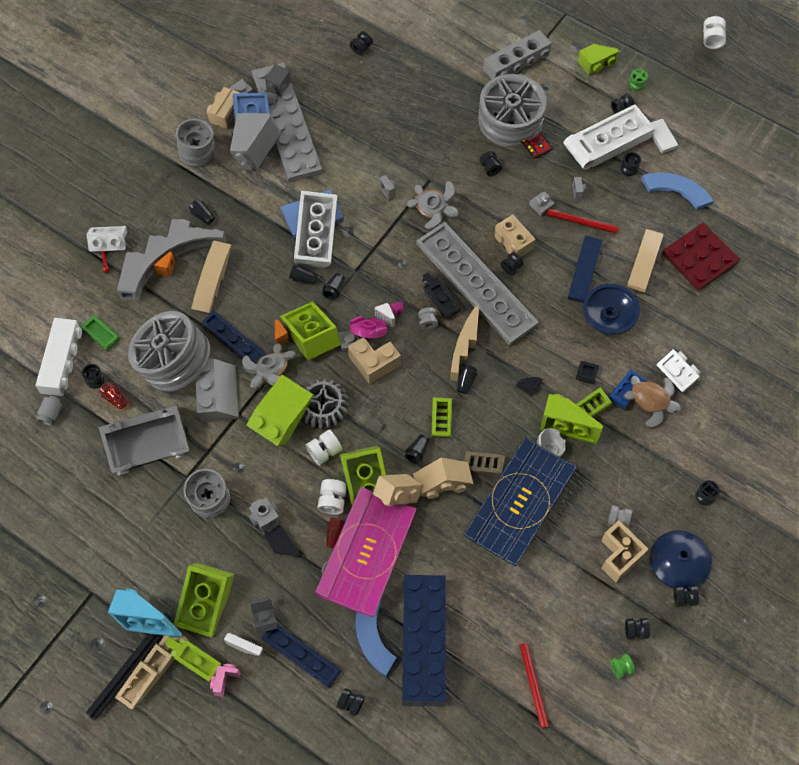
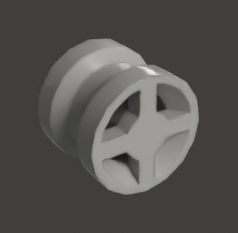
M423 308L418 312V316L421 319L419 323L420 328L429 330L438 326L436 309Z

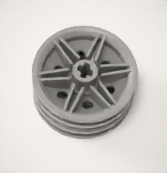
M505 74L492 79L484 86L480 95L478 123L481 131L492 142L507 147L522 146L523 144L520 141L525 139L528 141L532 140L541 132L547 103L545 92L537 82L519 74Z
M167 311L150 318L138 329L131 340L128 359L131 366L154 388L160 391H175L191 383L202 372L209 358L210 344L207 337L185 314L178 311Z

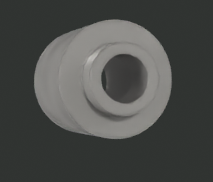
M51 395L49 398L44 397L37 412L38 417L36 420L51 426L63 406L60 403V399Z

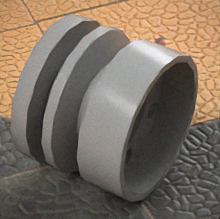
M189 119L179 124L176 129V142L180 159L190 166L199 167L206 165L212 160L215 150L211 126L201 119Z
M200 469L190 474L185 481L183 488L184 497L194 513L200 517L214 518L225 512L229 506L231 496L228 486L218 472L212 469ZM210 493L211 498L207 499V494Z

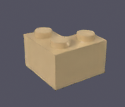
M363 337L348 346L349 358L369 385L401 366V355L391 342L374 351Z
M439 458L413 474L414 479L423 485L420 496L427 497L428 499L436 498L441 492L448 490L461 493L473 484L468 462Z
M619 520L604 533L601 540L613 552L604 562L602 569L617 583L645 557L649 550Z

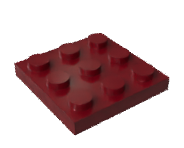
M704 222L662 251V255L698 291L730 270L740 261V258Z

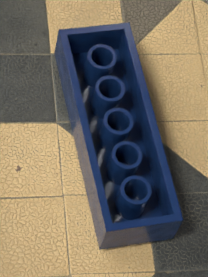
M404 575L402 706L445 707L446 575Z

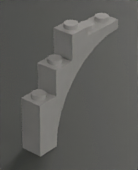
M172 219L168 237L149 235L145 254L140 252L126 253L117 287L120 299L139 301L143 288L149 278L156 272L154 265L167 253L172 252L173 256L176 257L197 248L211 247L213 241L226 243L224 231L218 229L208 230L200 227L191 228L190 221Z

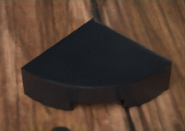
M539 377L523 378L516 384V387L533 396L543 379Z

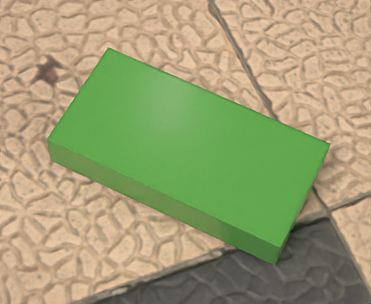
M95 315L80 327L86 335L106 352L121 340L116 333Z

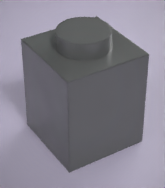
M276 64L265 78L266 90L282 96L291 82L290 70Z

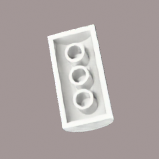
M301 191L294 262L296 264L313 269L330 266L337 195Z

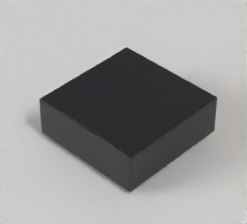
M580 361L575 380L594 385L599 365Z

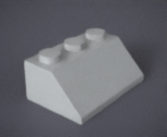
M208 359L204 369L196 378L197 414L200 422L239 419L236 365L217 359Z

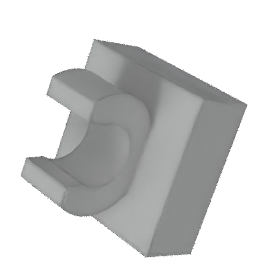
M542 192L530 200L529 205L542 216L549 209L554 208L555 203L546 192Z

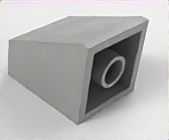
M237 113L230 152L241 168L245 170L258 169L281 135V131L271 113Z

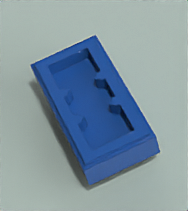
M632 370L627 373L609 396V399L623 410L631 402V400H626L623 397L628 391H632L631 378L636 376L641 382H646V379Z

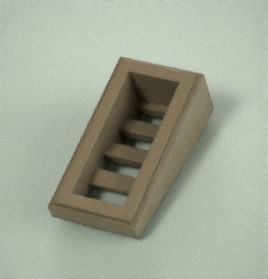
M477 452L465 453L464 462H468V465L470 458L474 459L473 466H469L470 473L499 478L502 474L504 455ZM478 460H482L481 467H477ZM486 461L490 462L489 468H485ZM493 463H497V469L493 468Z

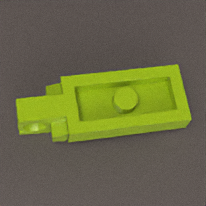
M169 636L164 643L173 650L171 655L174 656V659L208 682L217 671V666L221 665V662L183 638L178 642Z

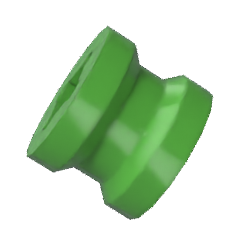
M643 69L632 71L629 80V86L632 90L641 91L645 88L648 79L647 72Z
M627 653L623 654L619 659L613 658L610 660L612 670L617 679H622L626 674L632 675L635 673L633 662Z

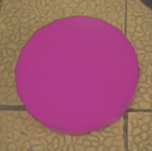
M357 317L351 320L349 329L353 334L360 337L378 338L386 335L387 324L375 317H370V320H365V317Z

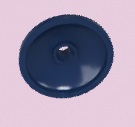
M603 284L593 288L587 294L583 304V313L589 325L595 330L608 335H618L629 331L635 326L640 315V305L636 296L627 288L617 284Z
M675 530L661 535L653 544L650 552V565L655 576L663 584L673 589L676 585L686 588L689 585H697L698 587L706 580L711 570L712 559L708 547L698 536L687 531ZM680 553L686 554L687 558H682Z

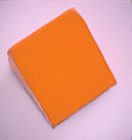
M172 252L167 253L154 265L158 275L171 276L175 265Z
M276 319L275 344L279 343L282 346L289 340L288 333L281 322Z

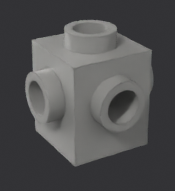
M267 497L263 500H256L249 507L251 513L249 518L254 526H259L262 533L280 524V519L277 515L279 510L274 502L270 503Z

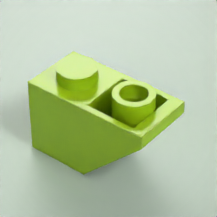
M593 44L580 50L578 63L588 75L598 73L617 62L619 50Z

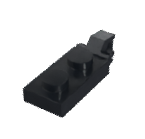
M429 272L422 275V281L425 284L423 288L445 320L461 311L460 305L441 280H434Z

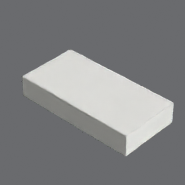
M660 119L651 122L655 128L652 138L661 154L677 149L678 143L664 120Z

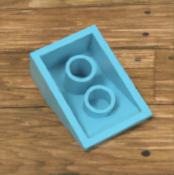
M133 589L116 590L108 613L126 631L181 638L182 633L161 612L138 595L137 591Z

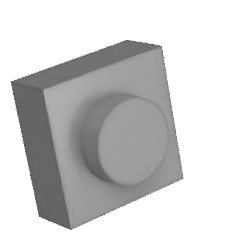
M242 79L229 88L240 93H253V89Z
M386 175L381 177L380 189L388 200L395 198L396 186L394 182L389 180Z
M574 177L573 180L574 202H581L583 195L586 194V186L582 184L581 177Z
M350 330L338 332L342 352L348 351V346L359 340L358 336Z

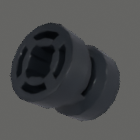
M361 31L357 38L350 41L349 45L353 52L361 55L365 52V48L373 44V40L367 32Z
M628 93L622 95L620 99H615L611 102L613 113L616 114L634 105V99Z
M489 151L480 157L479 161L485 167L484 171L487 176H494L502 170V165L497 161L495 152Z
M628 152L624 155L621 165V171L624 175L635 176L641 163L640 155L635 152Z
M88 364L82 369V377L89 388L98 389L104 384L105 378L98 365Z
M711 480L702 482L696 492V500L701 505L709 506L716 500L720 492L717 483Z
M681 585L674 586L673 596L676 606H684L687 603L691 606L698 605L699 592L697 585H689L687 588Z
M633 618L625 619L627 640H634L636 637L642 639L650 638L648 618H640L636 622Z
M345 688L337 702L336 708L347 710L350 715L356 717L365 697L360 694L355 695L350 689Z

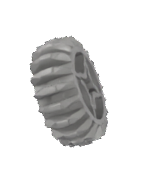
M317 378L315 384L310 381L309 387L303 386L312 394H318L313 396L308 407L317 410L319 414L312 412L307 407L302 416V419L305 418L306 424L311 422L313 428L319 424L320 429H322L323 425H326L329 429L330 423L336 426L337 420H343V415L347 414V408L349 407V402L347 401L349 399L348 395H346V390L344 388L341 389L339 383L334 385L333 379L328 383L326 378L323 379V382H320ZM327 393L332 394V395L335 396L337 399H334V397H329V396L327 395ZM323 398H324V399H325V404H323V407H322V409H321V403L323 402Z

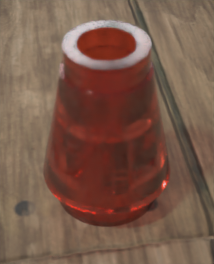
M107 382L99 390L101 398L119 410L128 403L116 384Z
M330 518V522H327L326 547L334 549L346 521Z

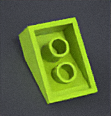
M313 301L280 316L290 336L307 360L316 358L318 355L341 345L337 327Z
M281 375L255 408L246 426L277 446L287 445L314 394L286 376Z
M549 394L540 430L556 429L560 431L561 436L597 445L603 425L570 399L560 394Z
M379 446L339 454L352 506L360 487L374 492L378 477L386 475Z
M198 562L189 565L173 625L212 638L228 600L235 574Z

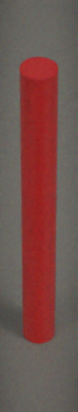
M549 209L547 216L612 233L617 234L618 226Z
M522 643L519 646L540 727L544 729L549 727L528 644Z

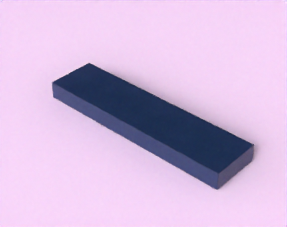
M585 235L567 299L584 303L591 285L602 239Z
M213 311L201 322V325L239 358L243 359V357L248 356L253 363L257 364L260 358L267 355L217 312Z
M278 624L277 629L266 631L261 638L262 641L328 689L341 672L338 667Z

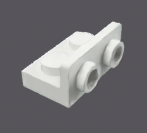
M127 227L90 228L86 234L89 251L125 250Z
M673 349L656 365L684 393L697 380L700 381L702 379L699 376L701 372L694 364L690 367L685 362L688 358L681 351L677 353Z

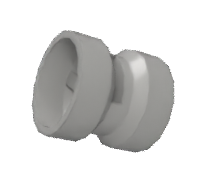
M612 505L607 524L614 525L619 520L628 528L632 510L627 508L620 510L618 506Z

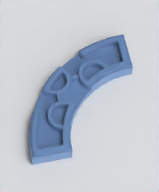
M651 173L641 177L648 193L654 191L678 192L692 203L696 210L710 206L714 202L700 185L683 176L671 173Z
M380 600L374 617L356 612V633L359 645L368 662L386 677L397 657L385 648L378 635L377 616L382 605V600Z

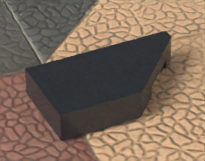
M281 524L263 535L275 554L291 555L297 558L301 556Z

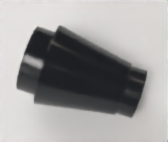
M196 199L190 204V213L202 222L210 225L215 220V217L204 201Z
M293 264L289 278L295 282L315 284L318 274L300 264Z
M336 273L323 286V296L328 300L338 298L345 277L340 273Z
M463 364L462 368L459 369L457 391L459 393H468L478 375L476 373L477 368Z
M420 434L406 449L405 458L413 464H418L422 461L429 438Z

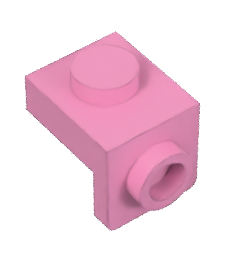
M224 664L223 667L217 666L216 676H212L210 689H213L215 696L223 697L227 676L240 677V671L236 669L235 665Z

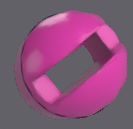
M403 302L389 304L394 316L402 314Z

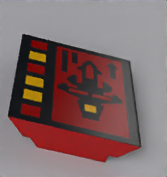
M541 132L530 141L527 139L520 141L533 158H539L553 149V146Z

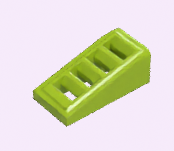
M600 387L576 405L586 413L587 411L583 406L587 405L591 411L587 414L594 417L612 406V402ZM599 397L603 404L600 405L596 398ZM593 401L597 408L594 409L589 402Z
M433 398L431 436L451 437L452 398ZM437 406H447V409L436 408ZM436 413H447V416H436ZM436 420H447V424L436 423ZM436 427L447 428V431H436Z

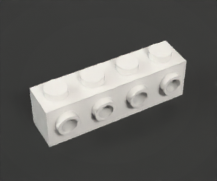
M54 318L35 385L40 394L63 396L64 390H67L69 384L68 375L73 370V356L77 354V341L82 336V329L77 320Z

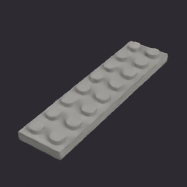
M284 63L276 64L286 68ZM274 65L252 70V77L258 93H268L269 111L281 131V135L275 144L288 182L321 174L322 168L291 82L282 96L276 93L273 94L266 90L265 78Z
M443 222L416 241V245L474 308L475 306L479 307L481 316L509 346L538 326L539 322L446 222Z

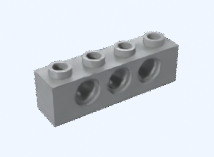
M538 30L485 58L483 70L491 80L501 75L518 73L521 69L533 65L540 59L546 58L550 54L551 42Z

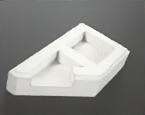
M227 633L224 639L226 645L247 654L260 656L263 650L262 647L231 633Z

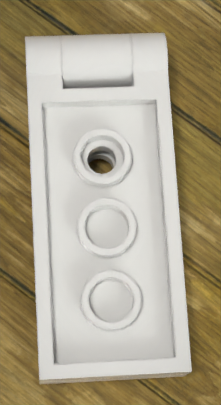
M634 104L574 135H570L565 139L564 145L580 166L587 170L652 138L655 128Z

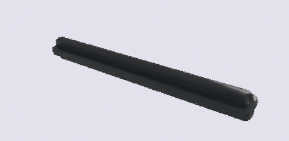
M167 612L164 613V616L173 623L175 618ZM148 633L86 711V715L90 719L95 721L126 683L140 661L145 659L163 635Z

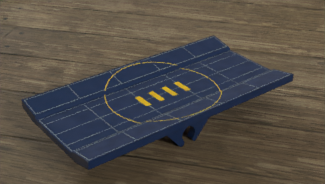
M525 436L463 535L516 567L577 466L537 445Z

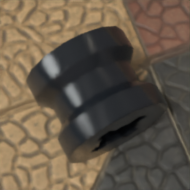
M511 252L507 259H503L500 262V265L507 274L512 276L516 273L517 269L523 267L524 263L518 254Z

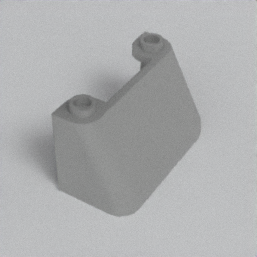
M178 405L99 427L111 472H117V475L128 473V468L168 456L175 455V459L187 456L186 452L190 451Z

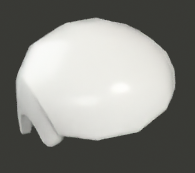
M548 428L540 433L537 438V445L560 458L565 452L566 440L561 438L559 430Z

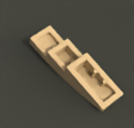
M646 229L627 287L645 292L664 234Z
M213 241L198 282L191 309L211 314L214 298L217 297L220 282L224 278L231 244Z
M475 306L466 320L459 335L451 367L450 380L458 381L459 364H467L468 348H476L479 307Z
M181 635V638H180V637H172V638H174L175 640H177L178 642L180 641L181 638H183L184 640H188V641H189V639L186 638L184 635ZM164 636L159 644H155L143 662L140 661L115 698L131 710L140 703L175 660L174 656L171 655L173 650L164 644L169 636Z

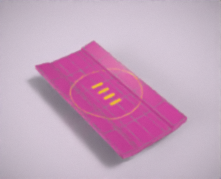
M360 487L315 594L363 615L374 617L417 508L402 504L387 506L373 492Z

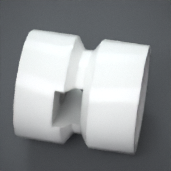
M712 16L704 21V45L707 48L718 49L726 43V22L722 17Z
M327 430L319 435V440L313 439L306 444L310 456L319 466L329 460V456H335L342 451L340 442L331 430Z
M334 479L323 480L320 489L322 496L319 497L318 510L330 515L342 514L345 503L343 498L346 497L347 484Z

